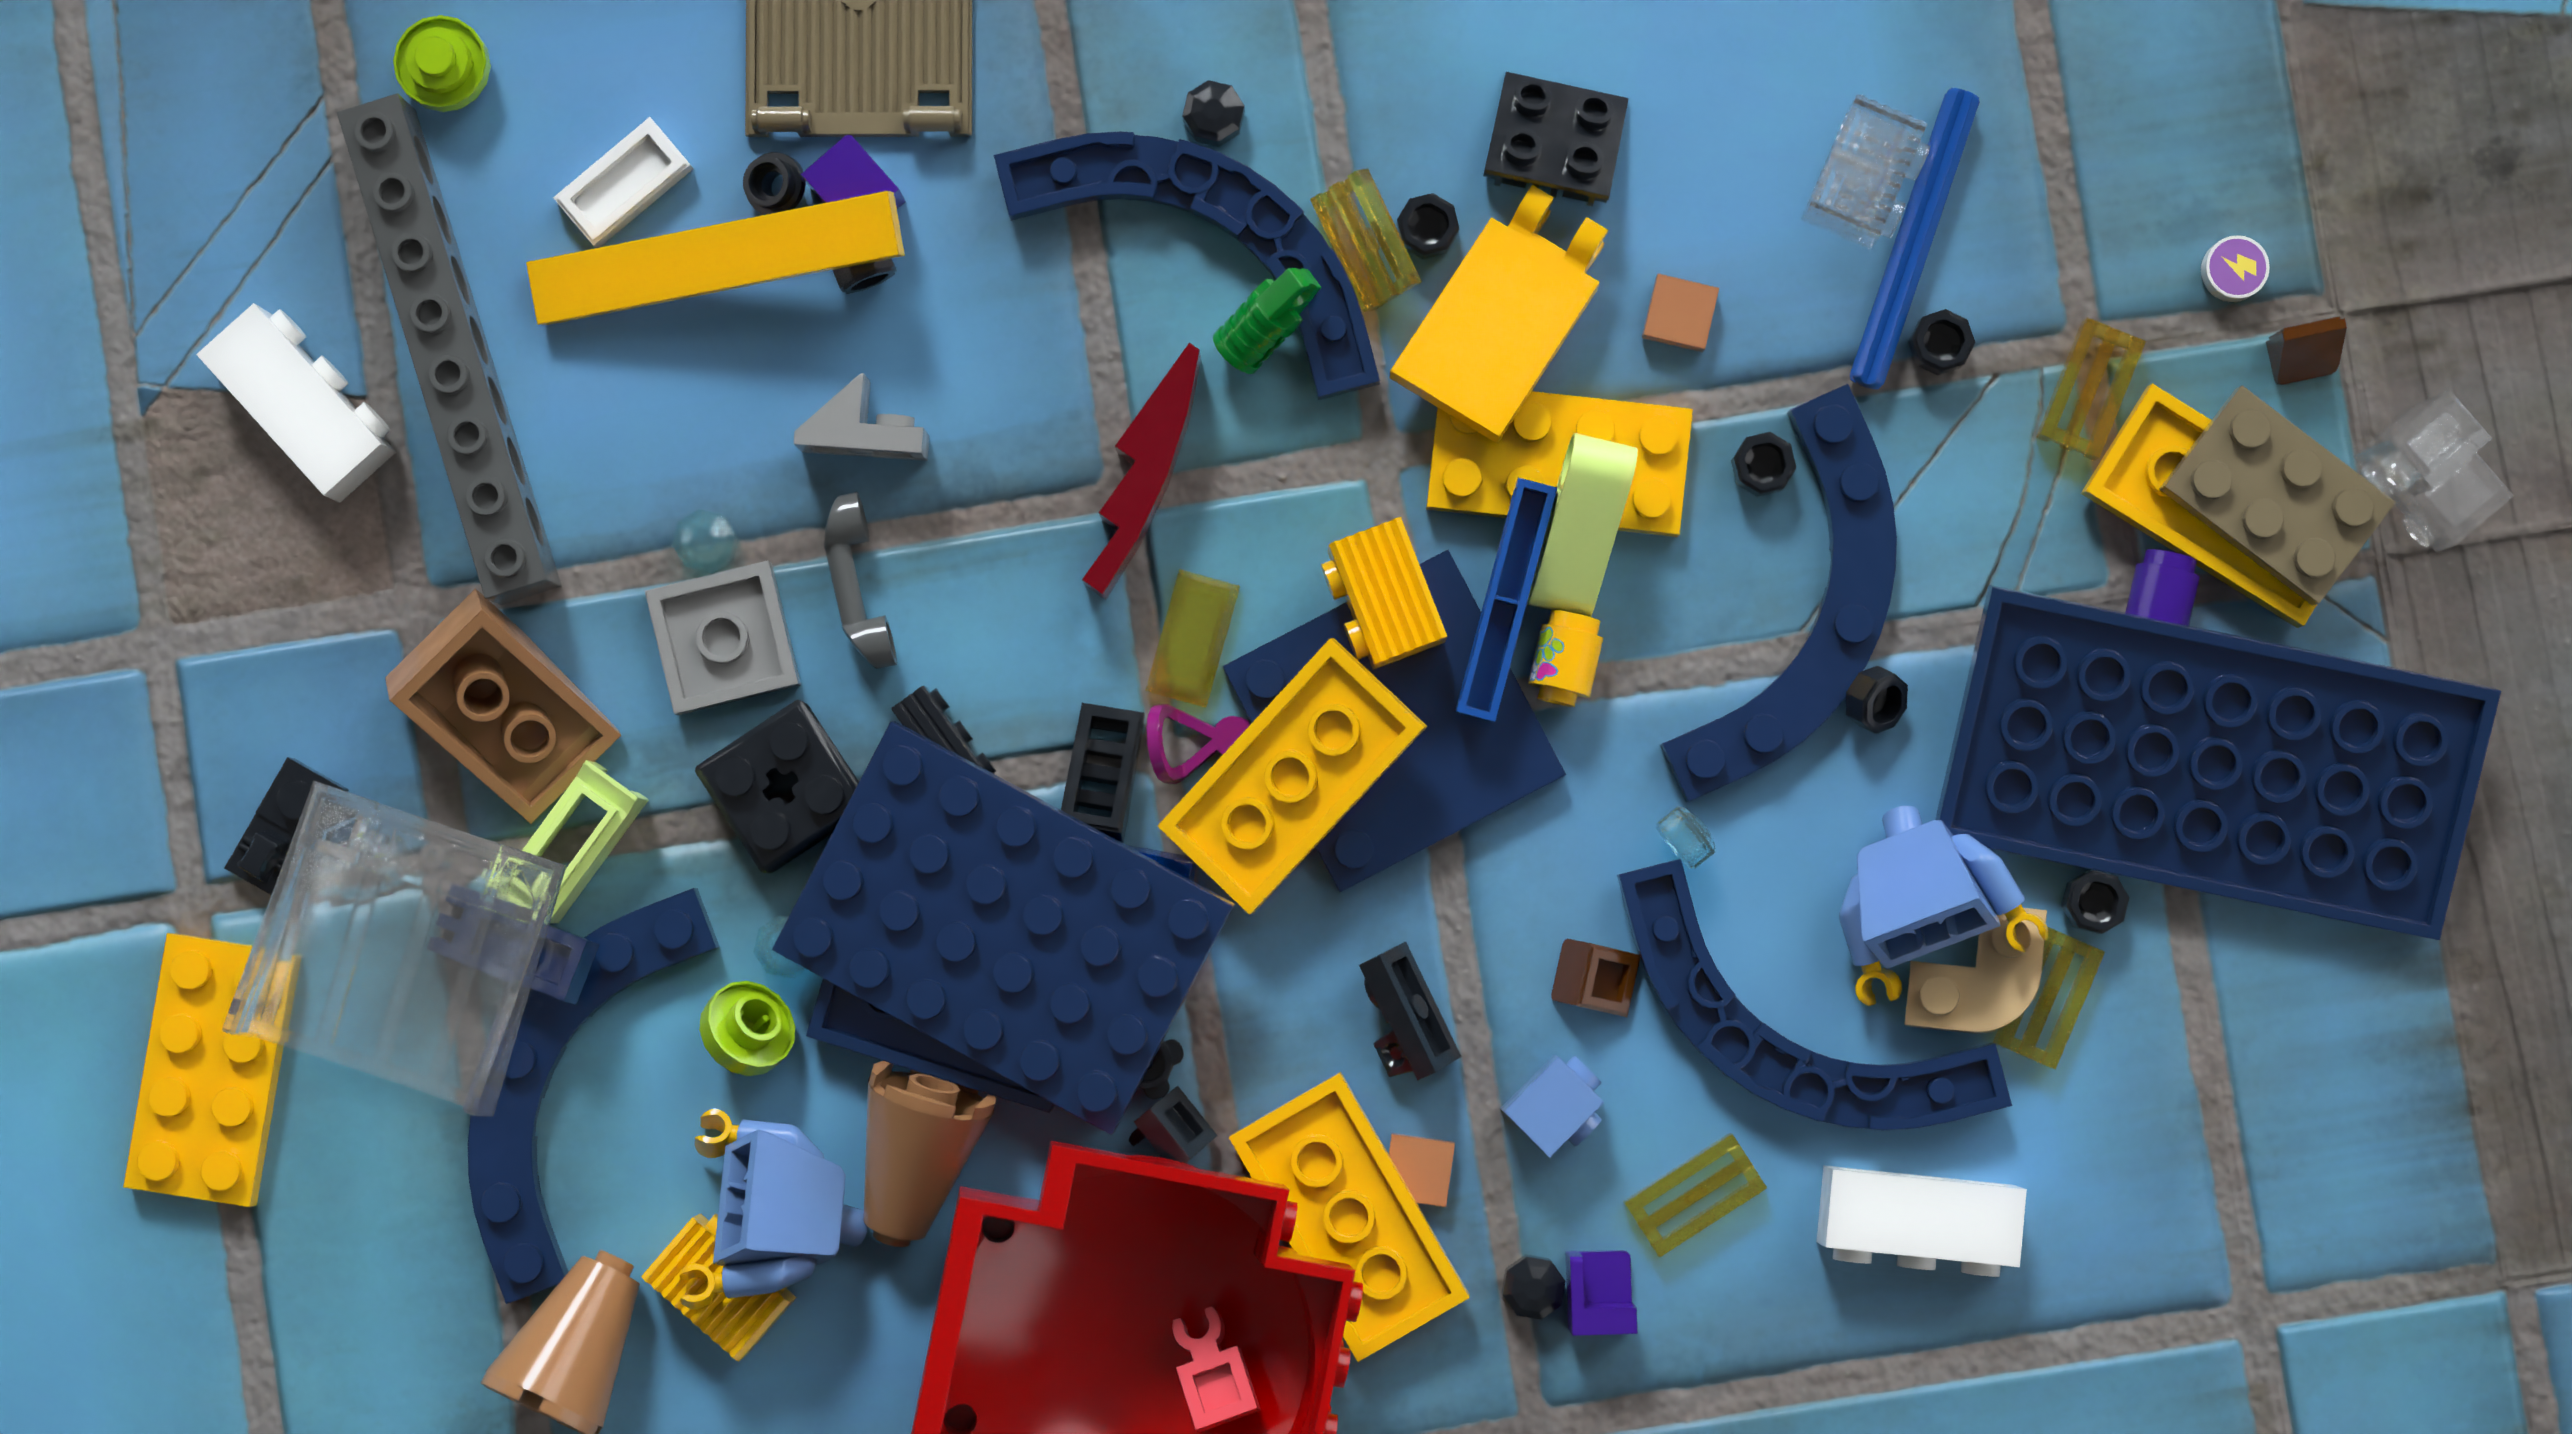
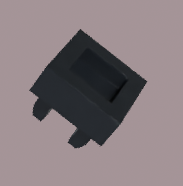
M1176 1086L1134 1121L1138 1128L1131 1133L1128 1141L1132 1146H1135L1144 1138H1147L1161 1158L1187 1163L1218 1135L1179 1086Z

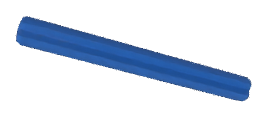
M1950 88L1944 95L1850 372V380L1865 388L1879 389L1885 383L1980 103L1979 97L1969 91Z

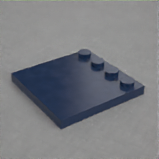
M1449 550L1419 564L1447 634L1445 643L1374 670L1368 656L1358 659L1367 670L1424 722L1427 728L1316 846L1339 893L1566 775L1511 668L1508 672L1495 722L1455 712L1481 611ZM1347 602L1222 666L1251 723L1330 638H1335L1355 657L1344 628V623L1354 620Z

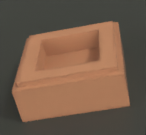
M1657 274L1642 338L1704 352L1719 288Z
M1391 1133L1389 1156L1416 1203L1446 1207L1455 1142Z

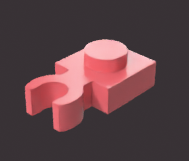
M1212 1306L1205 1309V1314L1209 1321V1330L1202 1338H1191L1188 1333V1327L1181 1318L1173 1320L1172 1324L1176 1341L1187 1351L1191 1352L1193 1362L1176 1367L1195 1429L1199 1432L1261 1411L1241 1348L1234 1346L1223 1351L1220 1344L1225 1335V1323L1220 1313Z

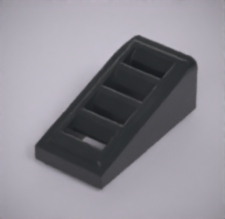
M1082 703L1061 810L1115 840L1124 843L1145 713ZM1092 728L1127 734L1126 742L1123 744L1092 739ZM1089 754L1122 760L1121 768L1086 763L1087 756ZM1083 780L1116 785V794L1082 789ZM1079 806L1112 811V815L1109 818L1078 813Z

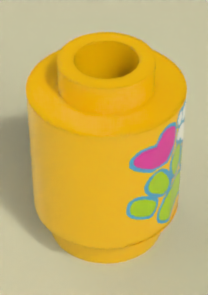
M1551 610L1548 624H1541L1528 680L1529 685L1540 688L1537 699L1557 705L1575 707L1577 697L1590 698L1603 637L1598 636L1600 620L1577 613Z

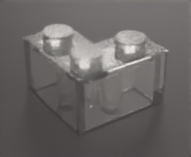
M2450 389L2410 407L2353 456L2363 467L2360 470V475L2396 501L2395 505L2405 515L2402 519L2403 526L2411 537L2424 547L2431 545L2436 552L2456 546L2514 496L2476 453L2492 437Z

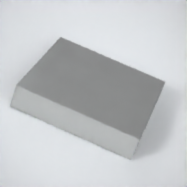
M769 560L645 591L675 715L687 714L801 685L773 565Z

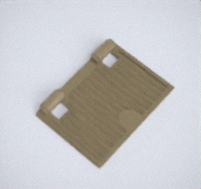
M746 0L745 136L769 137V132H797L800 137H844L845 135L853 137H919V132H949L950 137L972 136L973 0ZM919 93H949V106H919ZM769 94H799L798 106L769 107Z

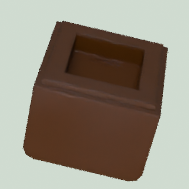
M2339 316L2287 327L2270 336L2269 340L2266 341V346L2275 382L2279 385L2327 376L2336 372L2340 364L2347 329L2345 318L2340 319Z
M1567 938L1562 944L1551 998L1553 1001L1627 1017L1640 956L1639 954Z

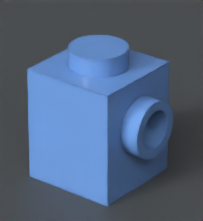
M1553 1055L1500 1109L1550 1158L1567 1140L1574 1146L1580 1144L1602 1121L1595 1111L1604 1101L1594 1092L1602 1082L1575 1055L1567 1063L1559 1056Z

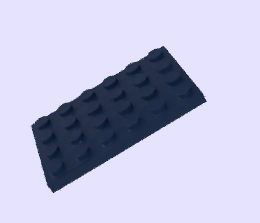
M892 721L889 723L778 936L772 951L1112 1135L1121 1122L1235 903L902 724Z

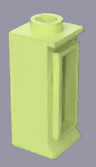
M586 760L575 779L504 876L495 883V887L509 896L503 905L516 916L521 914L535 920L541 919L545 923H559L649 800L639 792L628 790L606 774L608 770L599 763ZM587 796L605 809L607 813L547 894L527 880L526 877L584 797Z

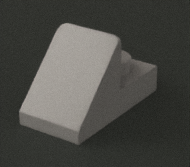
M861 373L794 431V445L801 452L928 461L929 435L923 427H914V417L905 415L878 414L876 416V424H867L870 380L864 373Z

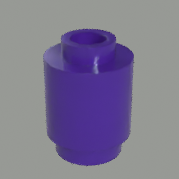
M2147 549L2143 563H2137L2135 566L2125 613L2189 626L2200 579L2198 575L2194 574L2197 560L2171 551Z

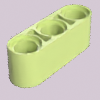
M1573 433L1556 486L1557 492L1527 605L1591 617L1631 488L1638 455L1636 447Z

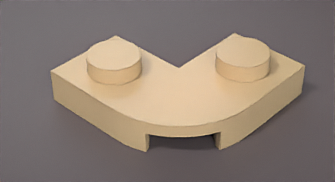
M2024 908L2026 913L2035 914L2046 923L2047 910ZM2004 914L1997 915L2001 926L1979 934L1976 967L1911 961L1905 1026L1964 1033H1988L1996 1031V1029L2002 1028L2016 1020L2035 999L2040 986L2045 941L2039 934L2038 927L2028 920L2018 924L2016 936L2026 952H2021L2014 949L2008 943L2006 929L2009 921Z

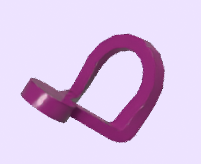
M1169 704L1154 705L1148 713L1146 727L1147 746L1154 773L1158 780L1163 783H1180L1217 751L1224 754L1251 723L1243 717L1228 716L1222 718L1214 727ZM1164 719L1175 720L1212 740L1184 764L1172 768L1166 759L1163 747L1162 729Z

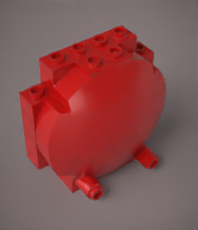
M1051 1141L1039 1200L962 1186L959 1188L911 1434H1336L1338 1415L1331 1413L1330 1402L1333 1387L1344 1388L1351 1352L1350 1348H1344V1341L1342 1339L1346 1321H1357L1362 1301L1363 1283L1354 1281L1355 1270L1349 1264L1299 1255L1293 1248L1279 1245L1280 1240L1290 1242L1292 1239L1298 1206L1297 1202L1287 1201L1289 1189L1284 1184L1199 1169L1186 1163L1161 1157L1125 1155ZM1212 1306L1220 1313L1225 1323V1335L1220 1344L1223 1351L1234 1346L1241 1348L1261 1411L1199 1432L1195 1429L1176 1367L1193 1362L1191 1352L1187 1351L1176 1341L1172 1324L1173 1320L1181 1318L1185 1321L1191 1338H1202L1209 1330V1321L1206 1317L1205 1309Z

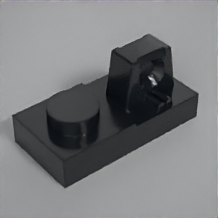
M287 757L224 869L273 897L285 900L349 789L297 759Z
M1407 942L1399 944L1359 965L1365 977V990L1370 1001L1381 1010L1386 1023L1390 1022L1393 1029L1373 1043L1389 1077L1414 1072L1418 1081L1462 1057Z

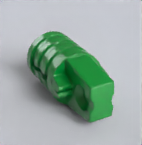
M1288 268L1275 281L1265 279L1247 297V301L1238 307L1235 314L1231 315L1224 325L1220 326L1213 334V342L1216 349L1229 364L1246 374L1256 373L1262 366L1263 361H1266L1273 354L1274 349H1277L1285 341V338L1289 337L1302 323L1303 319L1299 314L1321 289L1320 284L1310 271L1305 268L1301 270Z

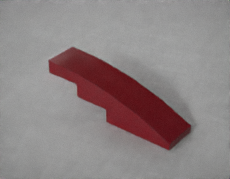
M1190 342L1115 445L1118 455L1131 463L1132 467L1098 513L1102 521L1117 531L1082 579L1086 587L1105 600L1140 547L1169 486L1190 421L1201 364L1200 349Z

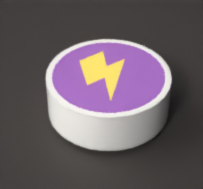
M2229 236L2217 242L2207 251L2201 264V277L2207 290L2216 298L2227 302L2242 301L2258 292L2266 283L2270 268L2269 259L2265 250L2255 240L2245 236Z

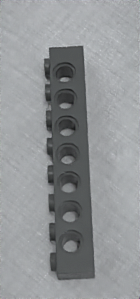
M398 93L339 111L337 116L484 597L494 603L504 605L562 587L417 112Z

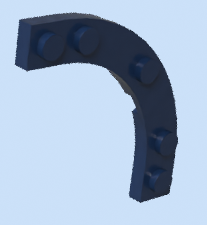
M1122 131L1086 133L994 155L1011 221L1098 200L1126 199L1148 201L1192 213L1218 226L1254 254L1269 271L1274 280L1281 276L1288 268L1308 269L1320 284L1321 289L1299 314L1303 321L1298 328L1304 343L1318 400L1380 385V378L1365 321L1354 288L1340 259L1334 250L1329 247L1321 233L1304 215V211L1275 184L1248 166L1218 151L1186 140L1179 139V141L1154 136L1134 135V132Z
M1849 384L1798 405L1787 412L1815 474L1822 493L1828 521L1831 565L1827 587L1825 588L1818 614L1805 643L1796 657L1760 694L1727 715L1660 744L1685 802L1694 800L1752 774L1778 760L1806 740L1832 715L1846 698L1847 690L1858 673L1867 666L1881 635L1891 602L1896 572L1897 535L1894 505L1885 468Z
M1681 858L1617 875L1632 935L1643 968L1658 999L1675 1025L1697 1051L1725 1076L1750 1093L1782 1109L1816 1121L1874 1130L1927 1127L2012 1106L1996 1043H1987L1914 1062L1878 1065L1853 1063L1830 1058L1790 1041L1752 1014L1736 997V994L1731 990L1717 969L1705 945L1697 921Z
M698 888L689 889L635 910L585 936V939L600 945L577 1004L563 1002L527 988L507 1015L489 1049L478 1079L471 1109L468 1135V1176L474 1214L483 1244L506 1304L559 1284L569 1272L543 1201L537 1165L538 1136H535L536 1123L541 1100L545 1098L552 1075L567 1048L566 1045L576 1031L615 995L637 981L658 971L720 948Z

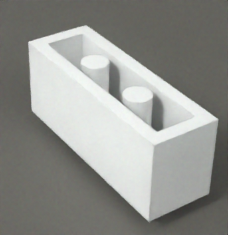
M253 303L196 355L324 496L340 503L396 453L383 438L391 429L368 404L363 402L356 408L341 390L349 384L348 381L324 356L321 355L314 361L299 344L306 338V335L285 312L279 309L272 315Z
M1823 1166L1816 1242L1826 1248H1833L1832 1259L1838 1261L1871 1264L1872 1252L1897 1255V1266L1905 1268L1936 1270V1259L1962 1261V1273L2000 1277L2001 1266L2020 1267L2027 1189L2009 1184Z

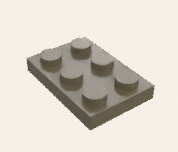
M2243 385L2233 391L2159 488V490L2312 606L2322 601L2396 503V501Z

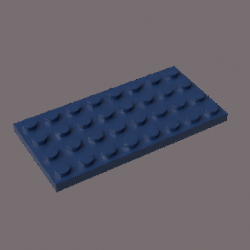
M1989 585L1935 820H1942L1953 835L1969 834L1990 849L2440 940L2501 691L2488 686Z

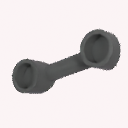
M858 492L838 496L835 499L827 520L824 549L842 629L857 651L874 668L881 669L897 665V657L886 615L871 619L866 618L850 546L868 542L869 531L860 495Z

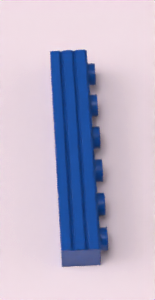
M1519 477L1516 480L1455 712L1492 722L1496 721L1557 487Z

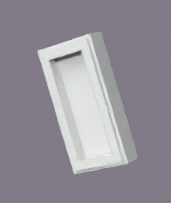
M649 117L553 198L593 246L600 248L694 168Z

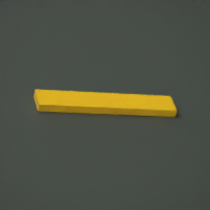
M883 191L526 262L537 325H551L905 256L894 192Z

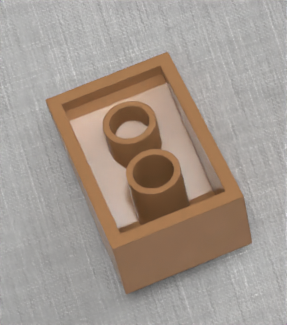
M476 588L385 677L389 701L530 824L569 787L586 760L595 762L621 736L620 731L547 655L489 600L485 599L484 595Z

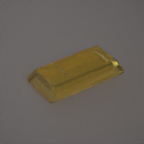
M1179 569L1146 686V692L1207 708L1240 590L1239 585Z

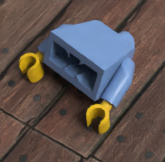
M1899 806L1887 811L1883 815L1882 822L1887 838L1863 847L1857 854L1858 873L1851 878L1839 912V920L1853 964L1861 966L1863 975L1858 979L1855 986L1856 995L1859 1001L1867 1006L1876 1004L1875 995L1872 991L1874 978L1881 979L1884 982L1886 994L1891 1002L1900 997L1902 982L1899 976L1888 968L2000 927L1997 915L2004 914L2009 921L2006 937L2008 943L2018 951L2026 952L2023 944L2016 936V928L2024 920L2031 921L2038 927L2039 934L2044 941L2048 938V928L2045 921L2035 914L2026 913L2021 905L2025 897L2003 860L1997 854L1969 834L1953 835L1942 820H1932L1922 824L1919 810L1913 806Z
M710 1109L702 1114L700 1117V1126L702 1128L716 1129L722 1133L715 1138L704 1135L696 1136L695 1149L700 1155L707 1158H717L725 1154L713 1264L724 1267L722 1273L713 1274L703 1264L693 1263L687 1265L679 1274L680 1280L701 1278L705 1280L708 1287L702 1294L680 1297L682 1305L696 1310L704 1308L711 1303L715 1293L724 1292L727 1298L775 1293L809 1278L816 1265L836 1256L839 1244L857 1247L862 1243L868 1230V1226L863 1221L864 1210L843 1204L846 1178L841 1166L824 1159V1154L798 1127L792 1124L746 1119L742 1120L739 1125H732L730 1117L719 1109Z

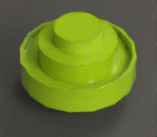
M443 15L422 18L407 28L396 44L393 58L396 79L405 93L424 108L440 112L462 109L476 100L487 85L491 69L488 49L477 32L458 18Z
M750 981L729 983L710 998L701 1012L699 1031L704 1047L718 1064L730 1072L754 1076L767 1073L778 1066L788 1055L795 1041L796 1026L790 1009L778 994L764 985Z

